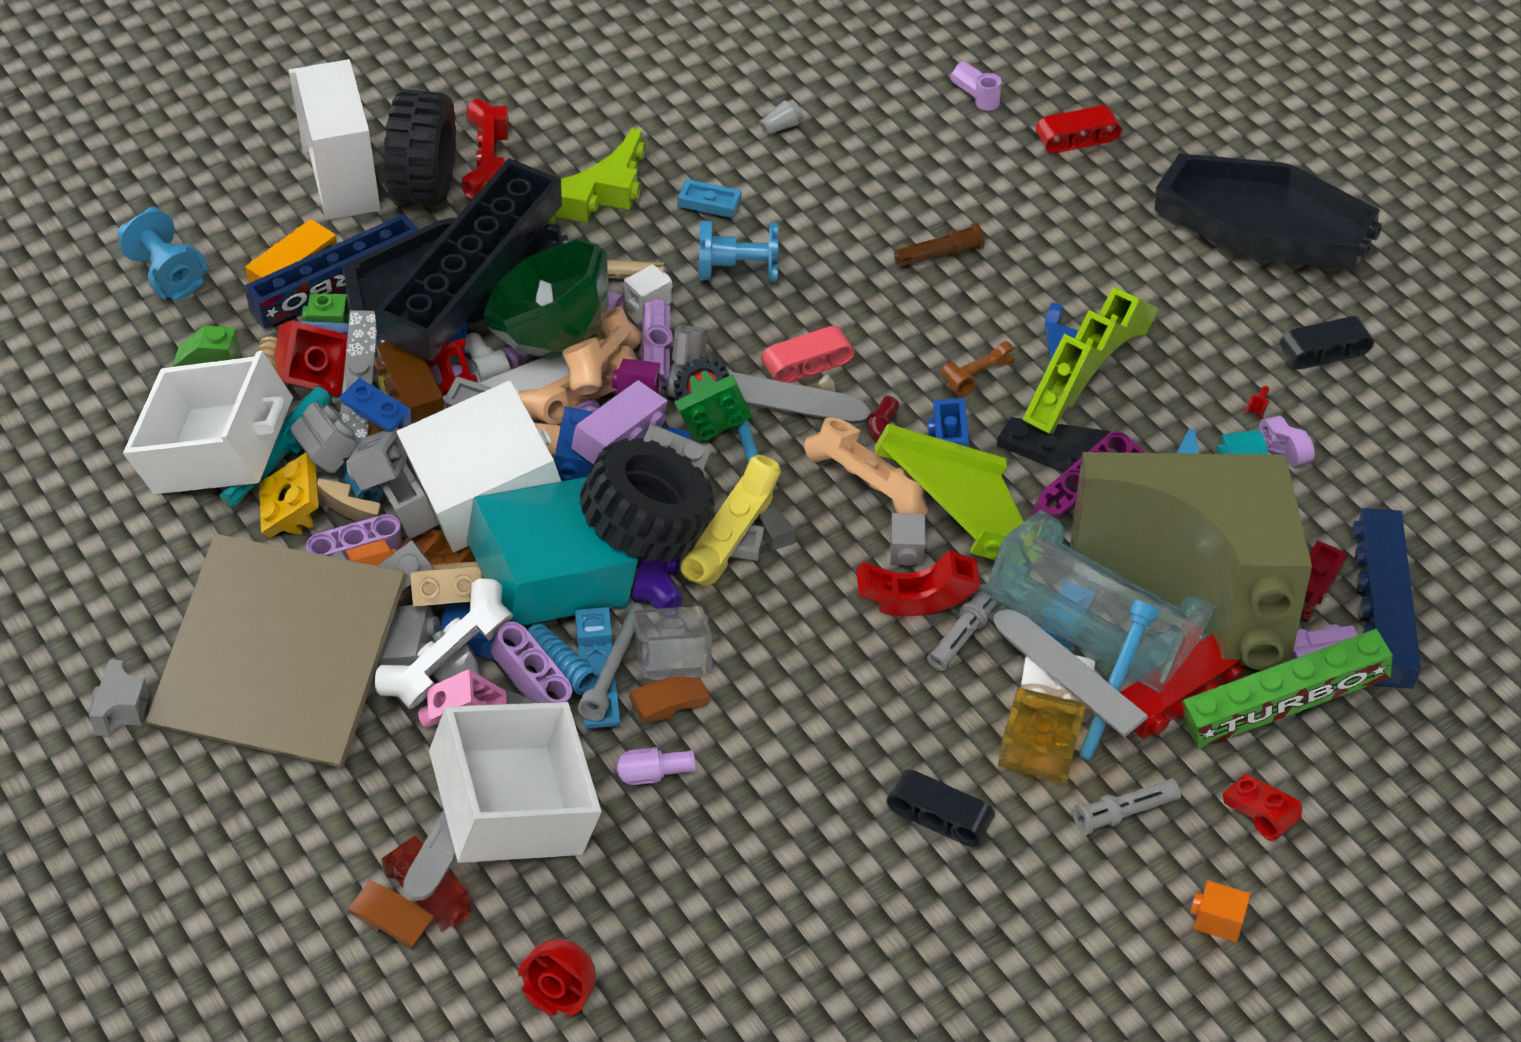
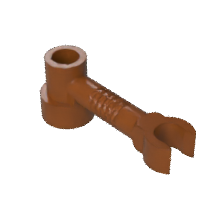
M1005 341L993 349L991 354L960 368L954 362H949L942 368L941 376L949 383V388L958 397H965L976 386V379L972 375L994 365L1000 366L1012 363L1015 359L1009 352L1015 350V348Z

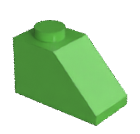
M203 326L179 345L172 367L240 359L241 350L236 327Z

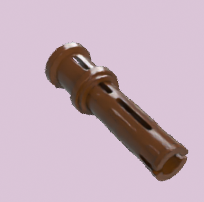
M973 223L970 228L955 231L951 229L943 237L894 249V255H898L894 256L897 266L901 268L905 265L948 253L957 256L961 254V251L975 247L978 250L983 249L985 245L984 235L980 225Z

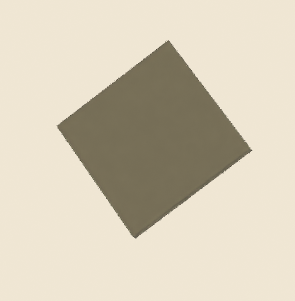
M214 533L145 722L149 726L343 768L407 575L404 571Z

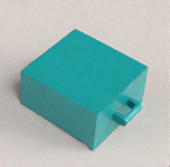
M587 477L474 497L467 543L484 578L497 580L503 586L502 604L513 614L509 622H516L523 626L575 615V610L611 608L619 606L620 610L627 608L638 560L637 558L627 556V552L621 549L615 550L609 546L610 543L606 539L601 540L595 534L594 527H589L580 505V491Z

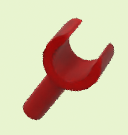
M1263 386L1258 395H1251L1245 409L1246 413L1251 411L1258 414V418L1263 417L1269 401L1266 399L1269 392L1268 386Z

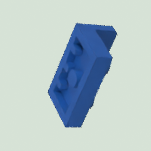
M360 377L340 396L341 403L354 410L359 417L368 419L378 425L382 431L392 432L397 426L400 430L411 425L410 408Z

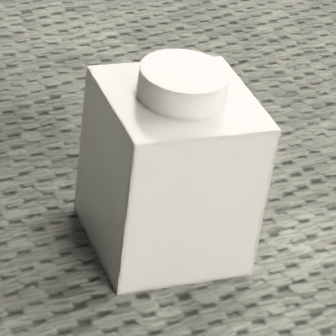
M652 264L624 279L625 302L642 317L645 302L652 301L653 299L664 300L667 305L672 302V281L666 273H662Z

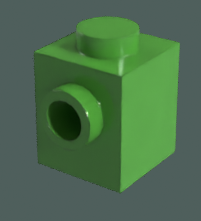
M310 294L308 306H303V321L349 323L350 311L347 294Z

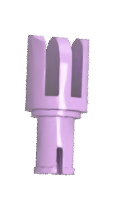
M657 747L633 749L626 751L620 756L617 761L616 771L620 779L630 785L660 783L661 779H664V775L696 772L694 751L662 754L661 750H658Z

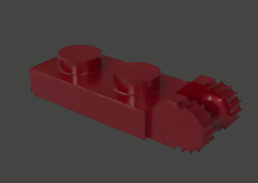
M1319 540L1316 541L1309 553L1312 569L1305 595L1309 602L1305 605L1301 618L1307 622L1310 621L1318 604L1321 605L1348 556V553Z

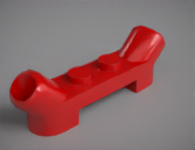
M482 98L474 99L466 108L467 122L480 130L477 131L478 148H482V150H476L477 168L462 177V190L471 200L505 163L504 157H496L497 140H508V107L492 106Z

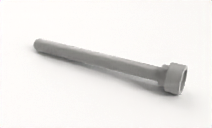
M634 603L630 607L594 688L585 692L578 704L579 713L588 720H601L608 709L609 701L606 694L644 609L640 603Z

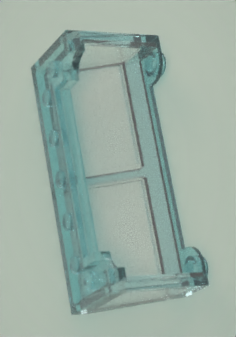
M1039 510L1003 538L984 593L1113 667L1116 664L1133 622L1130 620L1132 613L1129 611L1134 599L1161 609L1156 622H1151L1150 627L1145 628L1127 672V675L1159 693L1165 688L1200 641L1215 611V606L1195 596L1183 599L1179 606L1176 607L1062 543L1065 532L1061 522L1042 510Z

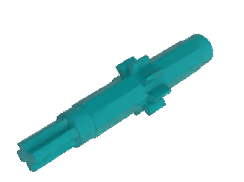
M315 387L284 419L259 483L267 477L286 454L291 457L302 449L290 428L299 417H304L303 412L311 403L316 402L323 408L327 404L330 405L332 403V397L326 390ZM259 483L228 486L220 494V498L226 501L229 507L236 506Z

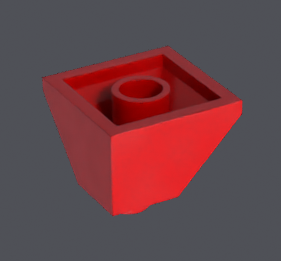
M294 320L280 324L274 357L277 373L283 383L310 390L320 387L330 395L340 396L344 378L348 335Z

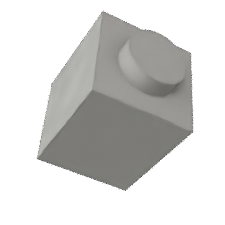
M892 513L890 564L904 566L923 565L925 553V514Z

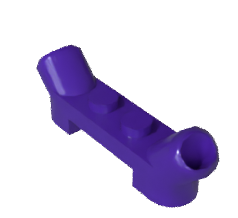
M680 558L669 562H660L658 559L654 562L641 560L635 577L633 599L650 602L661 616H668L677 612L682 605L683 595L671 579V574L678 572Z

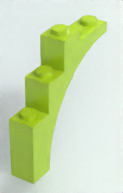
M631 128L624 141L608 157L589 169L561 179L562 206L547 224H555L557 217L588 223L592 212H597L599 204L630 210L634 199H639L641 193V182L637 181L638 162L640 159H644L647 147L646 142H643L642 130Z

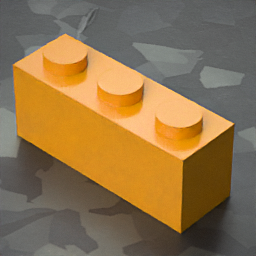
M308 220L245 266L248 284L337 244L336 234L314 220Z

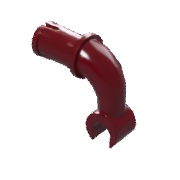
M885 396L875 412L867 417L868 430L875 443H877L887 424H890L899 409V401L892 396Z

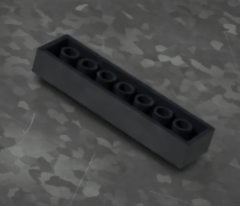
M508 158L374 311L377 337L432 361L562 206L561 179Z

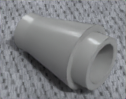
M791 99L788 102L784 100L764 119L760 120L759 125L763 133L768 136L772 133L797 126L798 121L803 119V115L794 100Z

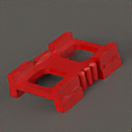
M465 339L454 341L444 346L432 361L425 359L429 369L436 364L439 367L442 382L437 386L442 396L447 395L456 377L473 382L478 381L476 375H470L462 347L466 345ZM455 354L458 355L462 367L461 374L457 376L453 374L450 365V357Z

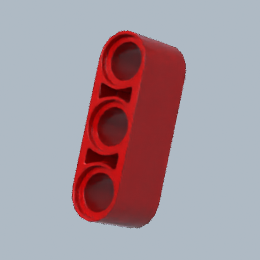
M1106 105L1049 115L1039 120L1035 127L1036 133L1049 153H1060L1110 143L1116 140L1122 133L1120 123L1111 108Z

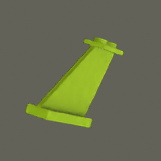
M887 424L875 445V455L895 460L975 539L970 552L1031 570L1044 551L1045 544L1032 540L1002 478V474L1007 468L1006 458Z

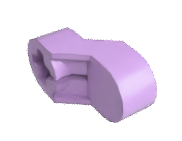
M1280 415L1260 421L1259 430L1264 437L1268 451L1286 455L1288 462L1293 467L1314 461V446L1306 431L1289 427L1285 419Z

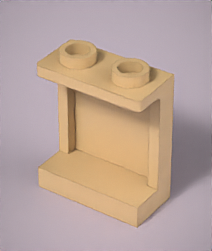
M477 562L433 565L431 570L412 572L410 576L413 607L470 602L472 583L476 579H483Z

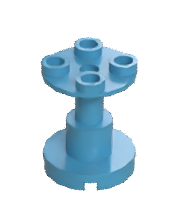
M150 207L145 212L135 216L128 223L120 226L117 233L120 237V249L130 260L137 262L150 260L152 265L148 273L149 285L161 299L167 300L166 297H171L173 300H181L193 294L204 282L201 277L204 271L206 274L208 272L207 259L195 246L171 244L175 232L173 220L157 207Z
M700 221L699 280L712 281V266H736V260L769 261L768 282H777L779 223L770 222L769 243H736V237L713 236V221Z

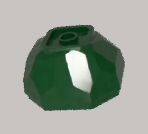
M574 239L523 259L493 287L483 314L486 319L485 325L496 336L515 349L533 356H544L547 359L563 355V351L569 346L594 337L597 338L609 306L607 252L596 243Z

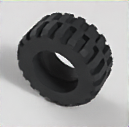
M402 90L393 98L392 107L388 113L389 118L386 123V137L384 139V177L386 178V188L388 189V194L398 202L437 205L446 199L453 177L457 133L454 104L452 99L442 92Z
M626 438L607 445L603 448L602 452H599L581 488L580 505L589 527H594L595 534L601 540L606 539L610 543L609 546L615 550L621 549L627 552V556L632 558L638 556L643 558V561L653 562L658 559L660 562H669L673 559H679L692 551L713 514L715 500L709 480L704 479V473L699 467H694L691 464L692 460L685 455L682 457L676 453L677 450L669 446L667 448L660 445V442L653 440L645 442L643 438H634L629 441Z

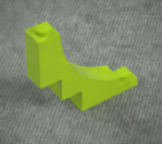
M1113 286L1100 314L1088 310L1076 337L1063 335L1022 420L1050 434H1054L1066 407L1074 405L1098 368L1128 339L1139 335L1146 336L1159 308Z

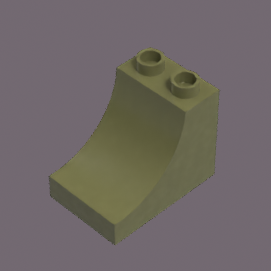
M1082 452L1069 550L1073 579H1095L1120 583L1141 589L1169 602L1190 617L1207 637L1211 634L1214 635L1222 659H1242L1239 666L1264 670L1290 661L1312 564L1286 455Z

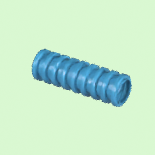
M535 624L527 630L569 680L572 689L578 695H583L594 688L599 678L597 669L586 662L577 652L573 651L570 646L544 624Z

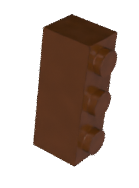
M386 341L376 344L378 357L374 358V365L379 377L383 375L385 377L383 382L387 395L394 397L395 400L411 409V424L445 410L443 396L423 357Z

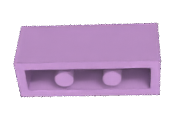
M637 380L575 426L571 449L594 464L599 452H602L603 448L607 445L626 438L629 441L634 438H644L650 423L662 427L666 420L665 409L667 400Z

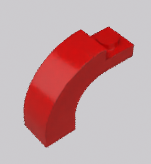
M950 550L933 566L913 573L893 572L866 562H862L856 568L859 596L879 602L881 613L895 616H922L949 609L967 599L980 587L977 559Z

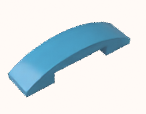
M609 607L575 610L579 655L597 669L600 675L612 649ZM615 676L606 694L609 706L604 717L598 721L584 718L585 728L620 725Z

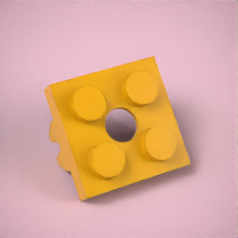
M307 453L289 462L285 467L259 483L262 534L272 538L284 530L287 533L301 535L303 533L301 525L308 528L313 527V519L310 513L319 508L316 463L310 459ZM284 488L287 490L283 501H279L280 492Z

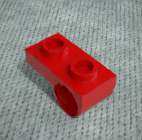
M1248 774L1243 775L1222 793L1224 804L1253 818L1257 831L1270 841H1276L1302 817L1303 811L1300 800Z

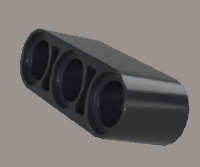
M1350 316L1290 330L1281 338L1280 345L1293 367L1300 370L1362 356L1372 349L1374 340L1360 318Z
M904 770L886 799L887 805L896 814L969 847H976L980 844L995 817L994 810L986 802L914 770Z

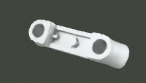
M476 579L471 585L470 612L462 620L456 618L451 621L443 630L445 635L436 643L433 641L427 643L418 652L417 656L419 658L411 666L380 665L375 675L376 692L380 696H398L408 709L416 707L426 699L429 687L435 685L429 677L479 631L490 641L497 634L499 628L512 619L513 614L502 604L503 586L494 579Z

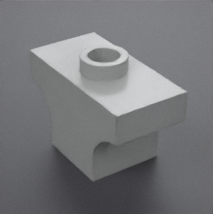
M109 659L100 686H96L93 691V705L89 717L96 736L110 737L116 728L123 725L142 726L151 695L145 677L127 674L123 660Z

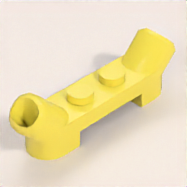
M756 455L750 458L744 475L705 529L695 547L681 558L679 562L680 572L688 581L703 586L711 585L720 578L727 568L728 559L759 513L763 515L773 499V489L781 473V468L777 462L764 455Z

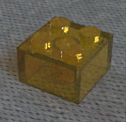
M1017 687L1001 742L998 766L1067 784L1082 728L1086 704Z

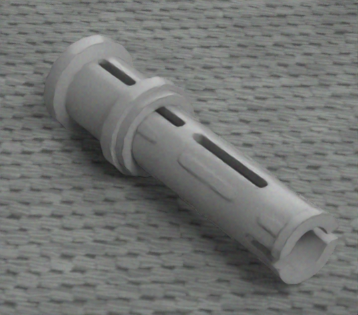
M980 584V587L975 591L976 595L973 599L960 608L959 619L945 634L931 654L927 656V660L933 668L939 671L945 670L976 629L983 628L988 623V616L991 612L1003 604L1002 595L998 590L988 584Z
M1171 778L1165 782L1116 798L1113 795H1104L1098 802L1086 806L1077 804L1073 807V817L1080 833L1087 836L1092 834L1094 829L1106 825L1110 827L1119 825L1124 817L1171 801H1177L1180 799L1181 793L1177 782ZM1151 796H1155V797H1152V798H1149V799H1146V800H1143V801H1140V802L1135 803L1136 801H1139V800H1142V799H1145V798H1148V797H1151Z

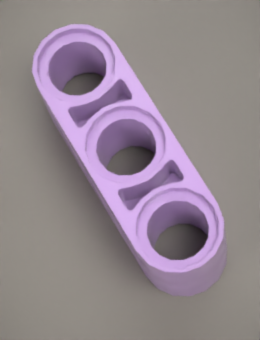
M386 514L317 533L308 539L306 549L307 552L330 557L334 552L339 551L347 559L345 550L384 539L390 550L395 548L397 551L403 543L400 521L397 517Z
M507 622L503 624L492 642L491 653L528 699L539 703L568 702L572 694V686L569 680L536 640L519 623ZM503 639L511 640L516 647L508 646L504 643ZM525 665L534 667L538 673L529 672ZM547 692L555 693L559 700L552 699L548 696Z

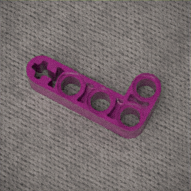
M1119 431L1109 433L1088 451L1113 453L1109 449L1112 448L1118 453H1145L1129 436ZM1082 457L1045 488L1036 500L1031 510V516L1039 526L1051 527L1075 508ZM1066 485L1072 486L1076 492L1070 491ZM1055 500L1057 503L1056 507L1053 506L1049 509L1048 507Z

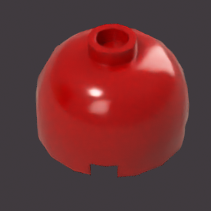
M561 938L544 941L528 953L518 970V978L522 974V979L525 983L521 988L524 995L535 1007L554 1016L557 1014L556 1010L563 1013L569 1012L566 1017L573 1016L579 1012L589 1000L596 985L595 965L591 956L578 944Z

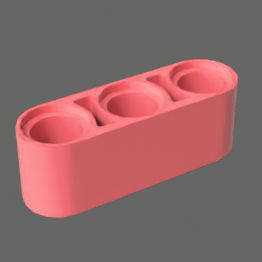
M829 326L768 347L763 352L761 361L773 380L792 383L847 364L853 358L855 350L841 328Z

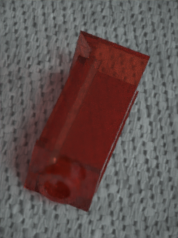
M416 835L382 858L385 877L396 879L402 887L408 870L423 846V843ZM448 870L431 896L424 900L416 901L422 909L434 916L432 920L435 923H439L441 932H444L450 926L460 924L465 920L468 913L471 912L469 892Z

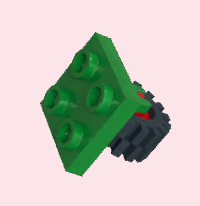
M702 357V363H699L697 359L691 360L693 366L689 367L686 363L683 366L685 372L678 371L676 374L678 380H674L673 385L678 400L674 402L695 442L699 443L703 440L711 439L716 434L731 427L739 426L744 421L753 417L733 374L729 375L725 365L722 362L719 364L717 359L712 358L711 362H709L708 357Z

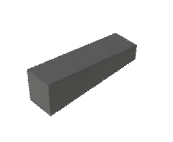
M771 501L763 515L759 513L755 523L757 526L764 527V539L770 550L773 551L795 544L796 530Z

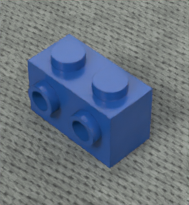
M965 398L933 400L934 418H928V435L969 447Z

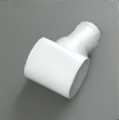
M474 332L467 335V351L472 356L473 375H476L477 383L510 370L508 359L501 349L494 351L491 347H487L478 333Z

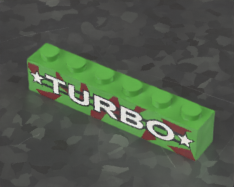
M1376 628L1184 699V724L1195 745L1200 749L1391 678L1393 655Z

